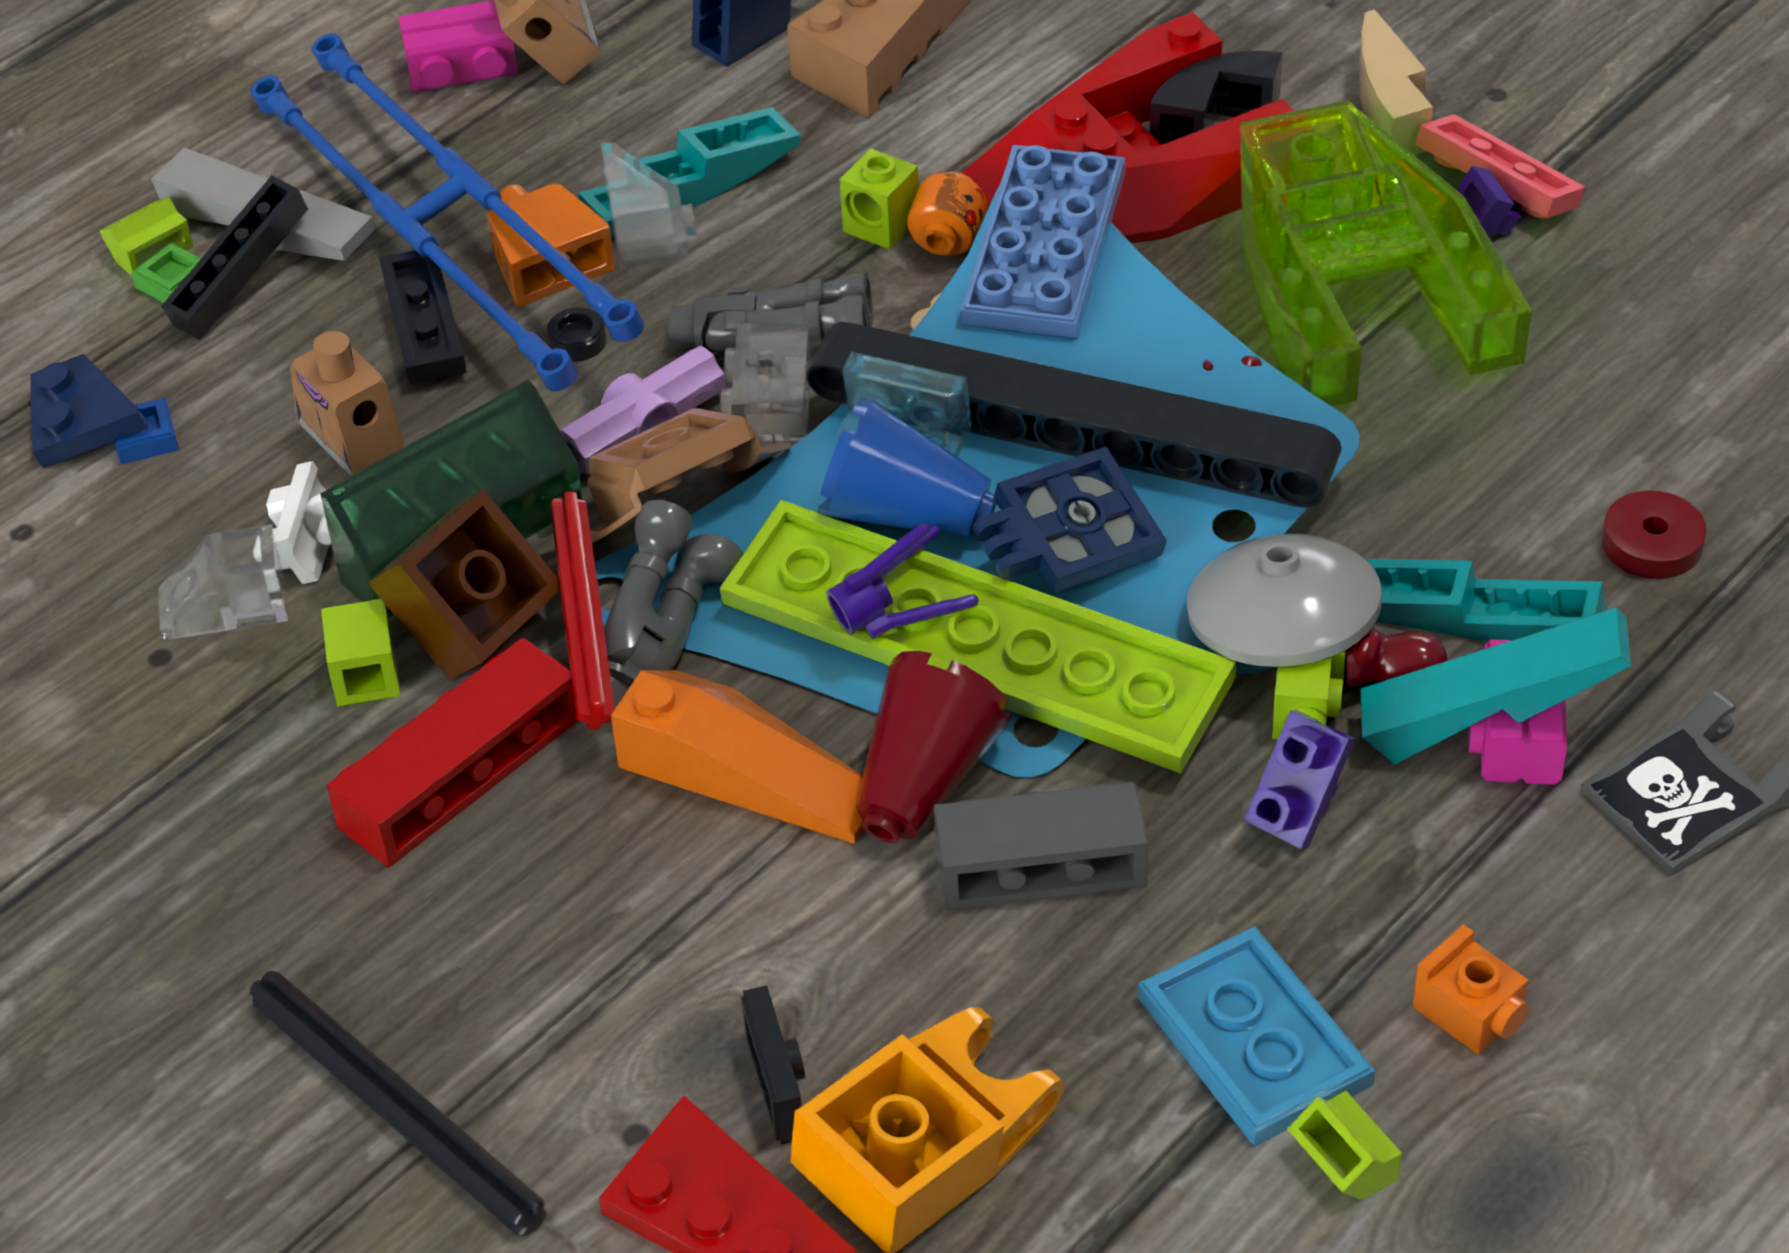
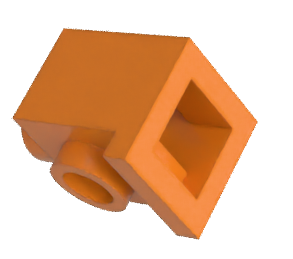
M1463 924L1417 965L1413 1008L1479 1055L1499 1036L1507 1039L1523 1024L1529 1011V1005L1526 1003L1529 980L1474 942V931Z

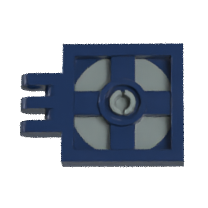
M1107 447L998 482L994 500L1001 510L979 518L971 527L979 541H986L983 549L989 559L998 560L995 568L1002 579H1011L1038 569L1053 593L1159 557L1163 554L1167 539Z

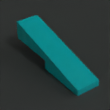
M1366 559L1376 571L1381 584L1382 606L1377 619L1380 622L1488 642L1490 639L1515 640L1608 610L1602 581L1476 579L1473 561Z
M1616 607L1361 688L1362 738L1395 765L1501 710H1504L1520 723L1631 667L1626 616Z

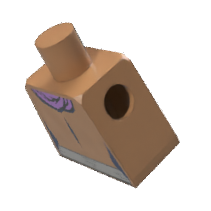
M494 0L503 32L563 85L602 52L588 0Z
M329 331L319 335L313 342L314 349L294 359L290 365L297 424L357 484L406 458V449L388 387L382 375L350 345V340L346 334L339 331Z

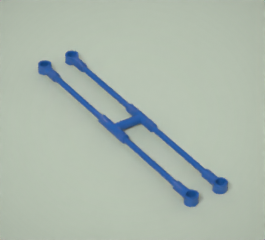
M333 33L326 34L318 38L312 45V52L321 68L325 71L335 70L347 82L355 83L436 158V164L450 176L448 180L407 209L401 206L390 194L382 193L302 117L301 109L289 99V95L278 77H263L251 88V95L261 112L274 113L286 125L295 127L372 202L373 209L420 255L428 256L518 343V349L535 365V369L545 387L550 391L564 390L571 386L577 378L578 371L567 351L559 348L551 349L536 333L527 332L438 247L437 239L422 226L467 193L484 209L493 210L585 295L586 303L602 316L614 340L617 342H627L642 333L644 321L634 302L618 300L602 285L591 282L502 200L501 193L453 149L445 148L372 82L363 73L362 66L350 56L339 35Z

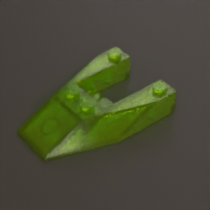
M1348 100L1240 123L1243 255L1280 372L1330 406L1357 401L1362 348L1328 285L1406 268L1410 270L1469 376L1525 363L1532 310L1461 193Z

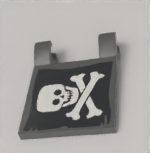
M1721 691L1710 693L1699 702L1685 719L1582 783L1581 791L1670 876L1773 810L1789 807V756L1777 763L1756 784L1711 743V741H1717L1726 737L1732 732L1734 722L1728 714L1735 711L1736 704Z

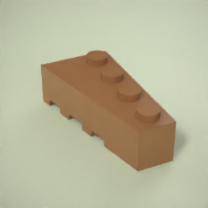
M823 0L787 24L791 77L870 119L879 109L878 99L885 91L892 93L902 82V71L911 61L918 63L928 52V41L934 35H942L971 0Z

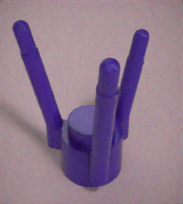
M921 523L864 568L826 590L829 605L848 634L853 635L865 628L869 636L875 639L893 628L977 606L979 599L976 595L971 594L890 615L885 614V609L893 605V599L882 578L941 534L939 526L932 525L929 527L928 524Z

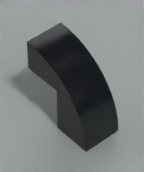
M1240 51L1225 53L1200 60L1176 72L1159 87L1150 102V134L1161 145L1213 126L1217 115L1236 117L1278 101L1281 90L1282 52Z

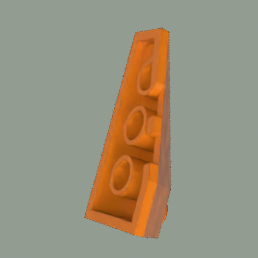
M641 670L611 714L618 768L853 844L856 843L864 830L862 826L864 820L856 811L863 775L732 687L677 670Z

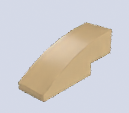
M1375 9L1365 12L1361 33L1358 75L1359 99L1365 122L1375 143L1389 163L1427 152L1415 145L1421 124L1432 121L1433 106L1424 97L1426 69Z

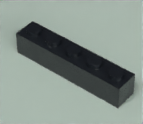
M273 175L269 177L162 304L161 307L173 326L198 340L202 338L308 211V207L298 188Z

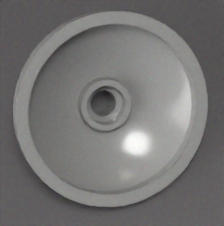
M1306 534L1268 535L1244 541L1225 550L1204 566L1196 575L1187 594L1189 623L1196 637L1204 645L1228 659L1250 665L1269 667L1312 663L1329 658L1350 648L1372 629L1379 617L1382 606L1379 577L1365 558L1338 542Z

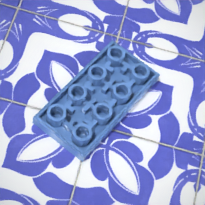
M1013 145L960 309L962 325L1078 338L1125 177V157L1102 155L1097 152L1082 153L1046 149L1037 145Z

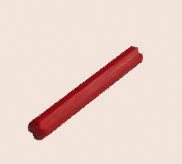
M569 491L564 493L563 498L553 499L550 504L576 717L577 720L587 723L588 729L599 730L601 724L612 722L611 714L615 710L587 503L584 500L577 499L575 492Z

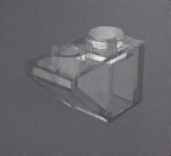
M272 524L208 534L158 587L159 623L162 641L288 621L285 578Z

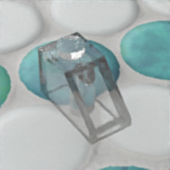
M613 142L601 143V163L620 268L687 258L688 239L697 238L692 204L681 205L679 189L676 185Z

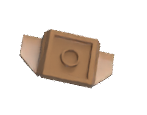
M693 408L589 457V473L591 477L588 478V487L603 524L590 529L592 544L635 522L642 508L638 492L646 490L647 494H656L673 488L682 481L681 473L697 465L701 469L722 464L725 472H740L791 448L790 442L762 446L758 434L743 416Z

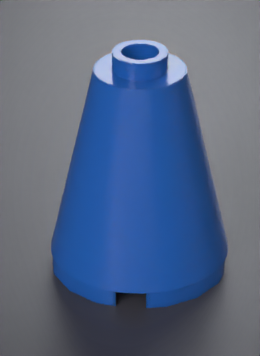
M861 397L851 412L861 417L857 430L852 432L843 429L820 493L821 496L829 499L819 505L817 511L839 520L913 530L921 523H926L929 527L932 525L939 526L941 534L970 538L973 533L971 529L973 523L985 515L994 513L997 503L994 500V494L989 492L992 481L990 478L876 402Z

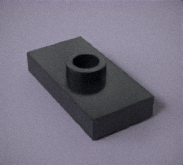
M767 985L744 990L743 996H741L745 1036L776 1141L780 1140L782 1145L792 1142L795 1111L802 1107L797 1081L805 1079V1070L796 1037L783 1039Z

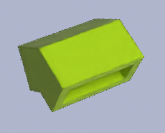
M170 197L159 199L99 230L115 262L131 276L132 271L170 243H174L185 250L193 248L188 222L177 212Z
M1346 1090L1328 1101L1317 1096L1287 1128L1344 1194L1363 1201L1399 1180L1402 1152Z

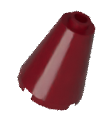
M923 651L901 652L893 658L888 667L856 804V811L864 820L862 823L863 828L870 835L888 843H898L900 838L913 839L933 817L934 805L943 804L1006 729L1011 718V712L1004 714L1008 700L987 678L953 660L947 670L929 665L927 663L932 653Z

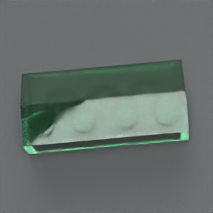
M529 380L320 493L340 582L360 602L381 599L368 582L450 509L481 489L486 491L525 539L552 525L550 504L553 499L563 498L564 493L570 491L577 494V499L583 500L577 461L539 392ZM386 606L387 612H388V617H390V616L393 615V613H392V611Z

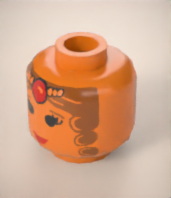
M952 171L932 174L922 181L916 191L908 213V230L917 244L933 254L942 256L961 255L972 247L987 213V199L982 189L970 177L962 173Z

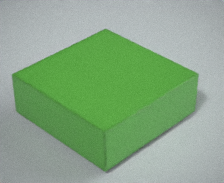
M170 243L131 272L134 286L164 303L201 258L174 243Z

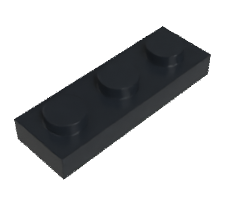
M416 250L379 257L409 385L467 373L464 354L441 268L428 256H422Z

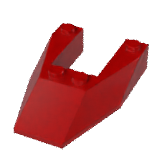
M1190 13L1144 31L1031 113L961 173L970 177L982 189L987 199L988 210L1001 184L1013 145H1037L1046 149L1082 153L1097 152L1102 155L1125 157L1126 173L1111 222L1130 243L1169 238L1310 182L1314 128L1284 99H1280L1161 145L1141 125V123L1150 120V102L1154 94L1168 78L1181 69L1200 60L1222 54V40L1197 15Z

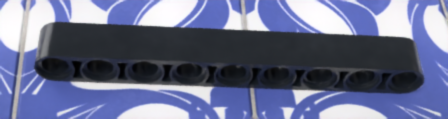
M838 322L829 327L806 371V380L810 388L822 398L855 407L862 397L876 402L898 417L1075 457L1107 447L1119 467L1295 507L1309 508L1317 506L1322 502L1342 451L1341 443L1335 434L1315 424L850 322Z

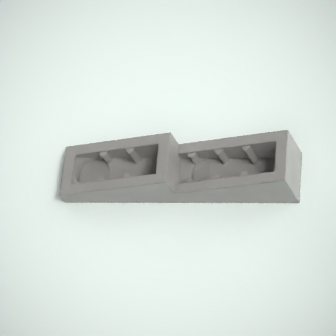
M183 148L151 178L159 199L170 197L177 212L184 218L224 225L231 224L269 179L187 148ZM299 190L308 207V211L275 250L345 261L376 229L372 216Z

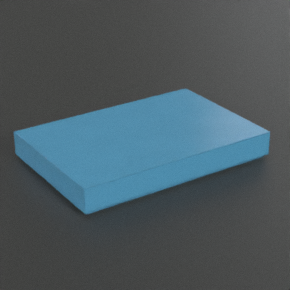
M1255 926L1138 983V1000L1254 1147L1286 1131L1317 1096L1328 1101L1346 1090L1352 1097L1374 1085L1375 1070Z

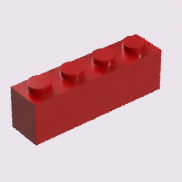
M523 637L501 654L490 658L481 669L453 690L445 692L436 703L405 726L393 731L384 742L355 764L345 767L335 779L327 784L337 828L390 868L579 721L576 717L571 671Z

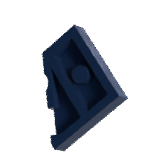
M84 354L63 362L52 363L42 370L30 374L32 453L43 468L148 429V422L137 406Z

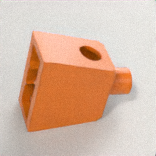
M550 184L529 193L520 185H510L500 191L502 200L589 280L615 270L610 226L561 184ZM488 210L487 219L494 256L518 308L574 286L493 210Z

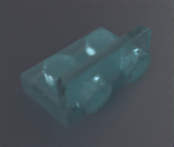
M851 352L843 368L849 411L837 432L838 440L843 429L856 432L861 417L851 412L862 397L876 402L958 457L972 427L967 378Z

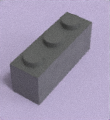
M1135 781L1109 785L1096 784L1090 787L1048 792H1029L1022 795L979 800L966 799L953 803L934 805L935 846L946 910L1147 887L1148 840Z

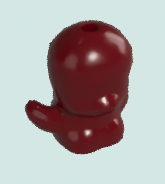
M1372 627L1360 641L1346 649L1344 687L1348 689L1361 688L1366 683H1379L1446 662V649L1438 638L1429 633L1407 631L1385 635Z

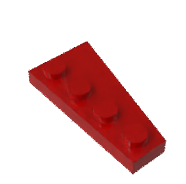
M683 1095L599 1197L601 1212L604 1216L672 1253H858L685 1095Z

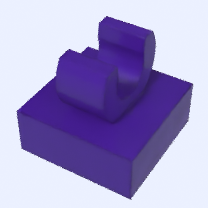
M1473 165L1442 209L1465 244L1481 249L1486 246L1495 232L1501 235H1509L1521 218L1519 213L1510 211L1514 203L1490 170Z

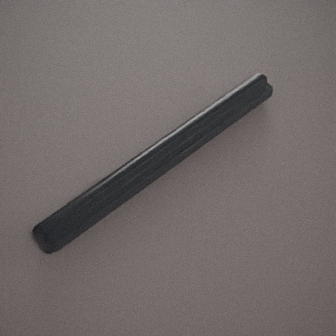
M268 971L261 980L254 981L250 988V995L253 996V1005L511 1231L516 1235L526 1236L536 1226L542 1224L547 1214L544 1209V1200L287 978L279 972Z

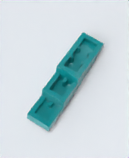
M773 107L678 130L677 149L628 161L627 180L578 192V199L608 223L611 238L659 223L703 204L740 184L800 145L801 134Z

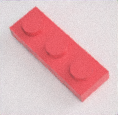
M1452 114L1421 124L1415 145L1433 154L1434 160L1442 166L1459 169L1466 174L1472 165L1490 170L1509 198L1520 203L1522 210L1527 214L1537 218L1548 219L1580 206L1585 186L1459 116Z

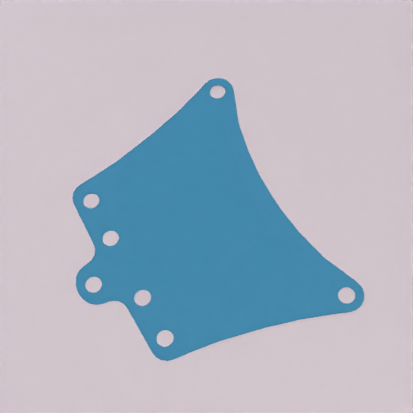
M999 187L987 210L968 256L928 313L909 334V336L1324 427L1335 434L1342 447L1329 484L1350 462L1359 448L1360 434L1353 421L1251 351L1182 293L1132 246L1112 222L1077 339L962 325L960 309ZM1245 356H1254L1261 360L1262 365L1255 367L1244 365L1241 359ZM1209 360L1214 365L1213 370L1206 371L1203 368V361ZM842 404L812 432L756 474L692 514L693 525L686 541L701 534H717L732 540L744 553L780 500L817 512L818 506L829 499L821 496L820 493L843 429L856 432L861 417L851 413L854 406ZM898 417L990 478L992 481L989 492L995 494L998 482L1075 457ZM1120 467L1167 539L1161 556L1055 593L1051 591L1038 569L1007 579L1217 654L1196 637L1190 626L1187 612V594L1192 581L1204 566L1225 550L1254 538L1285 534L1307 508L1295 507ZM997 504L994 512L1001 510ZM1231 509L1242 510L1253 517L1256 523L1255 531L1252 536L1244 541L1227 542L1221 540L1212 529L1215 517L1223 511ZM840 520L896 541L912 531L909 529ZM972 533L970 538L940 534L922 549L1001 577L995 568L998 560L989 559L983 549L986 541H979L974 533ZM637 542L595 561L597 581L606 577H616L624 581L627 574L626 568L635 553H638L639 547ZM678 552L670 558L667 564L668 571L658 588L652 605L655 612L661 601L660 598L666 582L672 576L674 560ZM723 582L707 584L702 588L703 595L697 609L694 610L690 633L684 647L685 650L709 655L769 674L877 714L889 665L724 605L719 589ZM601 610L603 626H605L611 610ZM1236 661V675L1255 674L1270 668L1269 666L1250 665ZM1004 709V714L1011 712L1010 721L1006 729L979 761L1012 777L1032 778L1049 773L1055 769L1086 738L1058 728V734L1049 744L1041 747H1028L1021 744L1015 738L1013 732L1014 724L1022 715Z

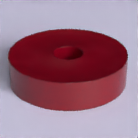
M1653 490L1633 492L1616 500L1607 510L1603 527L1602 545L1609 559L1628 573L1651 579L1676 577L1691 570L1701 559L1706 537V523L1700 511L1693 504L1677 495Z

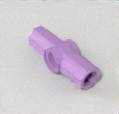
M700 345L644 379L635 373L619 376L605 391L600 406L553 433L555 448L571 472L578 477L588 474L589 457L702 404L726 389L725 374L718 366L714 355Z

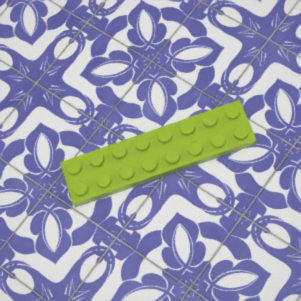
M784 500L779 501L719 588L724 605L889 666L893 658L904 651L932 653L927 664L944 670L948 669L952 660L961 663L987 678L1005 695L1008 700L1005 709L1180 774L1236 679V661L1015 582L1004 580L1001 577L925 550H920L882 578L893 599V605L885 609V614L890 615L971 594L978 597L979 602L977 606L893 628L875 639L869 636L865 628L850 635L844 630L834 615L827 600L826 590L864 568L897 541Z

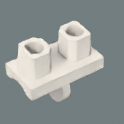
M313 461L296 466L291 485L270 491L266 505L268 515L277 528L258 532L252 547L254 554L267 572L271 573L291 568L302 584L319 581L329 545L334 540L350 537L356 531L359 521L358 510L347 499L344 491L333 489L329 492L320 484L317 477L318 468Z

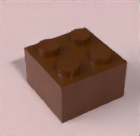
M484 489L479 490L450 509L368 582L370 587L449 680L481 664L560 591V583L557 576Z

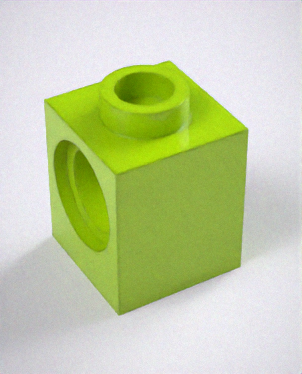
M870 148L839 179L843 232L891 250L909 231L908 213L916 191L919 188L918 166Z

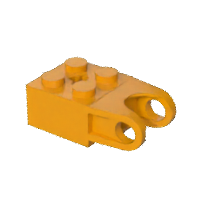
M970 1007L960 1011L910 1039L906 1038L903 1034L795 1111L790 1163L885 1253H896L994 1178L1044 1126L1062 1098L1065 1082L1050 1069L1030 1072L1016 1079L1001 1080L983 1074L974 1066L978 1056L993 1037L991 1028L995 1022L980 1007Z

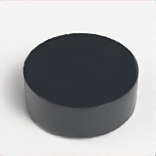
M587 308L566 309L553 316L547 325L549 347L551 349L559 348L567 351L572 362L591 359L602 352L606 346L607 338L603 318L593 310Z

